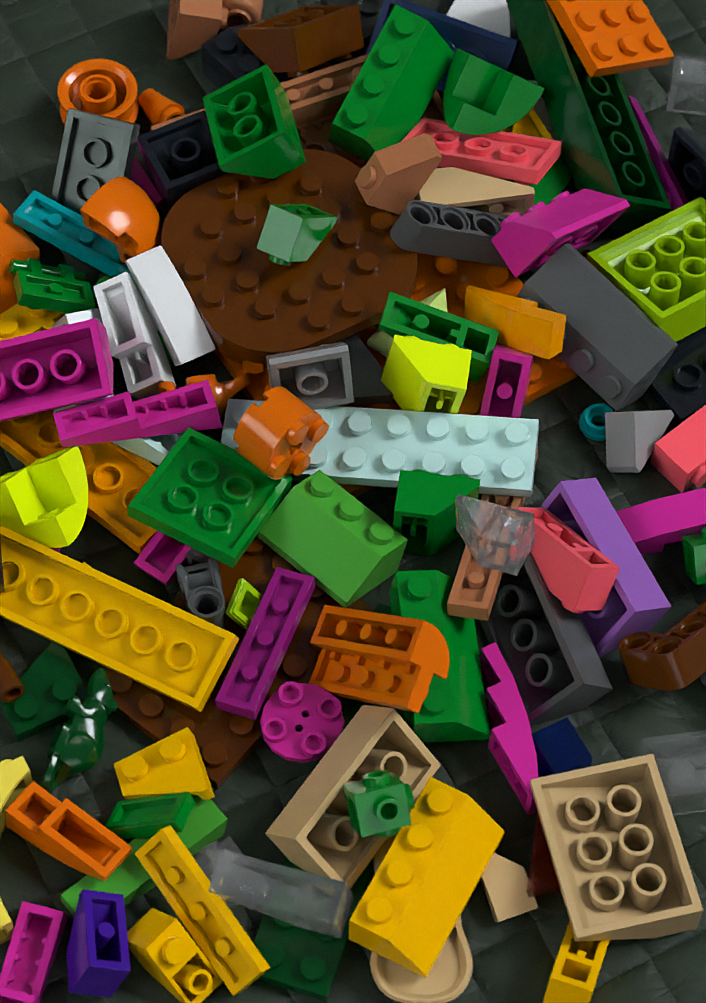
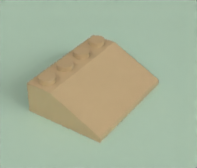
M653 754L530 779V786L576 941L658 938L697 929L703 913V907Z

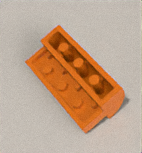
M324 605L310 643L322 648L308 684L318 685L333 696L419 713L422 703L427 697L432 677L446 679L449 671L450 657L446 640L434 625L425 620Z

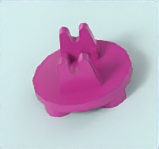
M291 681L281 685L279 690L272 694L264 705L260 724L263 739L272 752L285 760L305 763L324 757L343 732L344 718L341 702L330 692L318 685L298 684ZM305 713L309 715L306 718L302 717V715ZM297 728L303 729L301 732L296 731Z

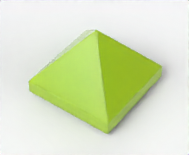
M241 578L237 582L225 614L247 631L263 595L245 579Z

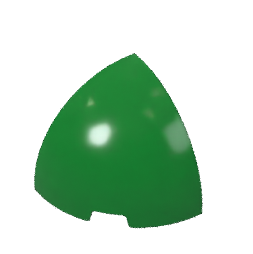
M457 48L449 68L444 89L443 111L445 121L449 128L464 134L483 135L498 132L522 119L537 103L545 88Z

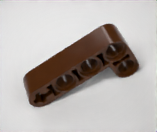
M706 601L664 634L641 631L627 635L618 642V649L631 684L664 691H674L688 686L706 672Z

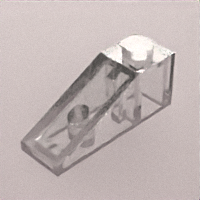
M225 850L221 851L208 890L213 895L295 926L338 938L342 936L354 898L346 882Z

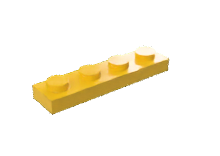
M171 825L160 829L134 853L233 996L244 991L270 969L266 960Z

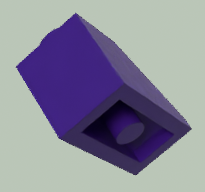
M85 889L80 892L66 953L69 993L111 997L130 973L124 896L122 894Z

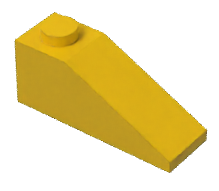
M569 921L542 1003H590L609 940L576 941Z

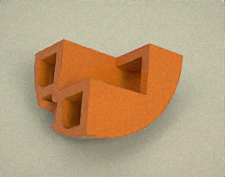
M117 177L108 181L80 209L85 227L117 246L120 261L126 264L125 260L160 245L162 246L163 224L154 203L137 184L126 177Z

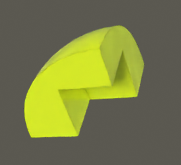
M72 446L37 459L29 466L0 477L1 526L48 548L67 547L74 542L82 530L88 508L87 474L78 446Z

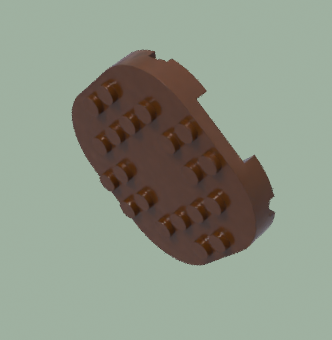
M303 149L306 163L274 179L227 173L187 192L173 205L165 218L161 235L162 248L189 292L215 348L224 356L239 364H242L243 360L263 364V370H268L266 356L317 347L324 344H333L373 325L380 332L382 330L378 327L389 292L409 299L412 297L417 283L418 257L417 252L404 250L393 242L390 230L398 219L397 215L367 205L355 183L361 169L351 161L333 153ZM270 204H308L337 216L335 225L307 261L291 262L290 266H284L268 259L269 253L257 249Z

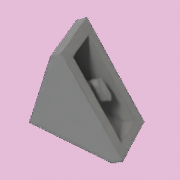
M671 410L605 412L606 461L608 470L611 473H640L653 452L655 442L662 437L674 417Z

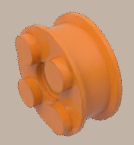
M90 59L69 68L61 77L57 90L60 102V116L64 126L68 108L136 123L139 115V103L135 77L125 66L108 59Z

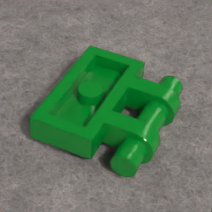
M27 258L25 261L11 260L9 273L15 274L13 283L18 305L26 306L30 309H44L63 314L95 308L90 282L85 281V272L73 270L70 265L58 264L57 267L40 263V260Z

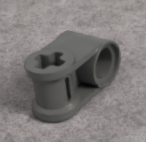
M209 557L208 562L186 567L182 564L175 565L182 600L185 601L187 612L225 629V598L217 560ZM205 610L215 611V612H213V613H211V614H202V613H201L202 611H205Z

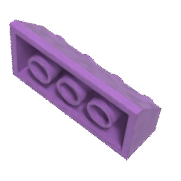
M597 478L560 481L540 507H545L620 567L603 610L584 611V613L580 614L599 658L617 649L618 642L627 635L641 631H650L671 608V605Z

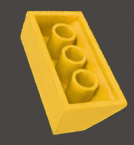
M431 776L414 804V809L410 811L412 824L401 827L349 920L350 940L424 978L428 977L505 832L469 795Z

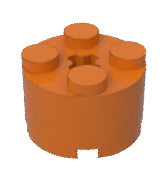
M277 386L263 394L268 399L260 406L254 402L241 417L233 437V441L238 444V447H234L235 450L274 480L281 479L290 473L295 476L302 474L311 461L308 455L316 443L326 435L329 427L320 414L286 388Z

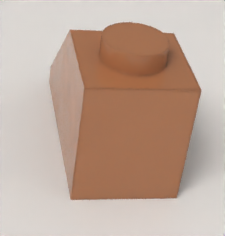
M423 133L374 152L367 164L361 168L355 183L367 205L401 215L407 204L415 199L443 157L429 134Z

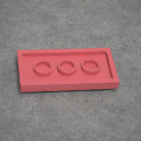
M422 118L402 140L405 141L423 133L429 134L443 157L437 167H455L494 178L514 180L515 183L526 186L540 182L560 157L562 141L505 131L483 135L464 134L449 128L446 121Z

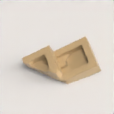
M494 853L479 881H482L495 922L537 909L538 905L524 867Z

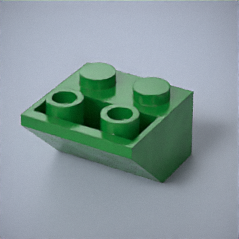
M420 469L412 471L400 470L393 528L408 539L403 553L432 556L470 531L477 512L480 479L469 478L461 474L451 476L432 474Z

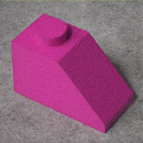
M497 343L493 350L480 416L520 418L535 359L534 355Z

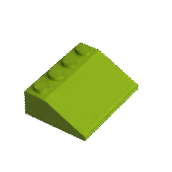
M699 197L587 253L586 260L675 342L706 326V200L703 197Z

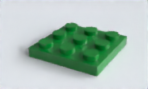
M188 427L130 502L127 516L234 568L291 488L292 477L285 475L278 480L271 479L236 450Z

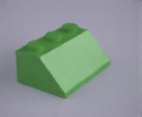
M321 470L293 486L257 536L302 574L313 576L315 584L344 608H347L395 574L408 541L407 538Z

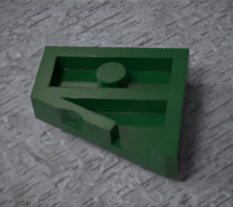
M52 641L20 678L25 688L24 694L13 702L7 703L1 700L0 706L17 741L20 742L70 719V717L63 714L67 700L69 698L72 699L73 695L80 697V702L82 703L86 698L87 689L65 648Z

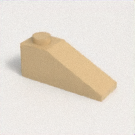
M455 167L436 168L414 200L506 216L519 212L522 216L534 205L535 192L534 188Z

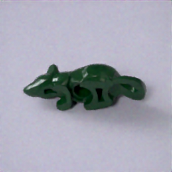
M99 668L90 677L86 698L82 703L80 702V697L75 695L66 702L63 714L70 717L67 724L63 723L62 728L57 727L47 754V757L51 759L39 783V786L49 793L58 788L69 776L84 773L91 769L102 756L104 748L103 727L108 714L116 711L118 708L117 702L113 699L112 687L104 669Z

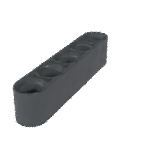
M412 200L407 204L390 230L393 242L407 251L508 267L491 242V239L501 230L499 224L508 217L506 215ZM542 266L532 270V272H537Z

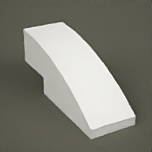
M161 245L125 260L156 330L160 331L175 366L182 365L216 349L189 292Z
M124 272L93 286L103 325L106 327L111 355L120 360L127 390L130 392V395L143 399L157 395L160 392L158 384L161 382L172 381L175 384L161 339L131 275Z

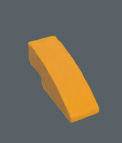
M471 285L466 287L463 318L498 330L496 342L548 360L562 352L566 323L565 314L538 308V302Z

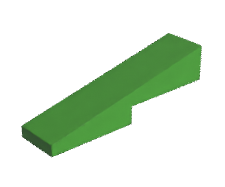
M192 795L195 805L182 832L177 833L192 856L224 836L228 820L211 799L202 800L198 795ZM153 836L135 838L131 841L129 845L133 847L132 852L105 882L86 875L62 893L60 900L70 913L75 917L79 894L83 889L122 894L124 896V906L155 887L154 881L134 854Z

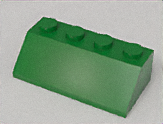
M395 4L331 125L327 138L328 142L369 161L374 152L401 142L419 123L454 56V51L428 20Z
M438 570L396 571L389 591L391 614L425 620L434 625L444 636L450 657L447 678L432 677L427 697L423 701L419 713L403 710L405 722L422 743L490 739L475 621L472 618L447 615V602L455 579Z

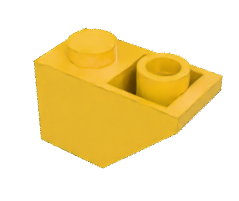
M151 908L127 932L128 948L144 969L181 1003H202L223 982L177 918Z

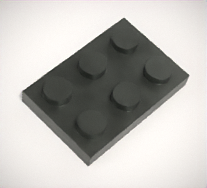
M68 108L51 199L82 216L80 209L100 187L117 177L130 179L140 125L79 109Z

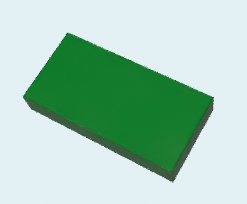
M190 792L118 801L105 827L122 840L154 836L160 829L170 825L176 833H180L189 818L195 801Z

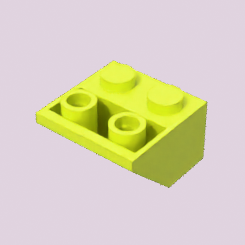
M394 334L381 375V382L392 392L393 399L402 410L458 414L467 390L472 350L459 348L454 344H439L424 341L415 336H399Z

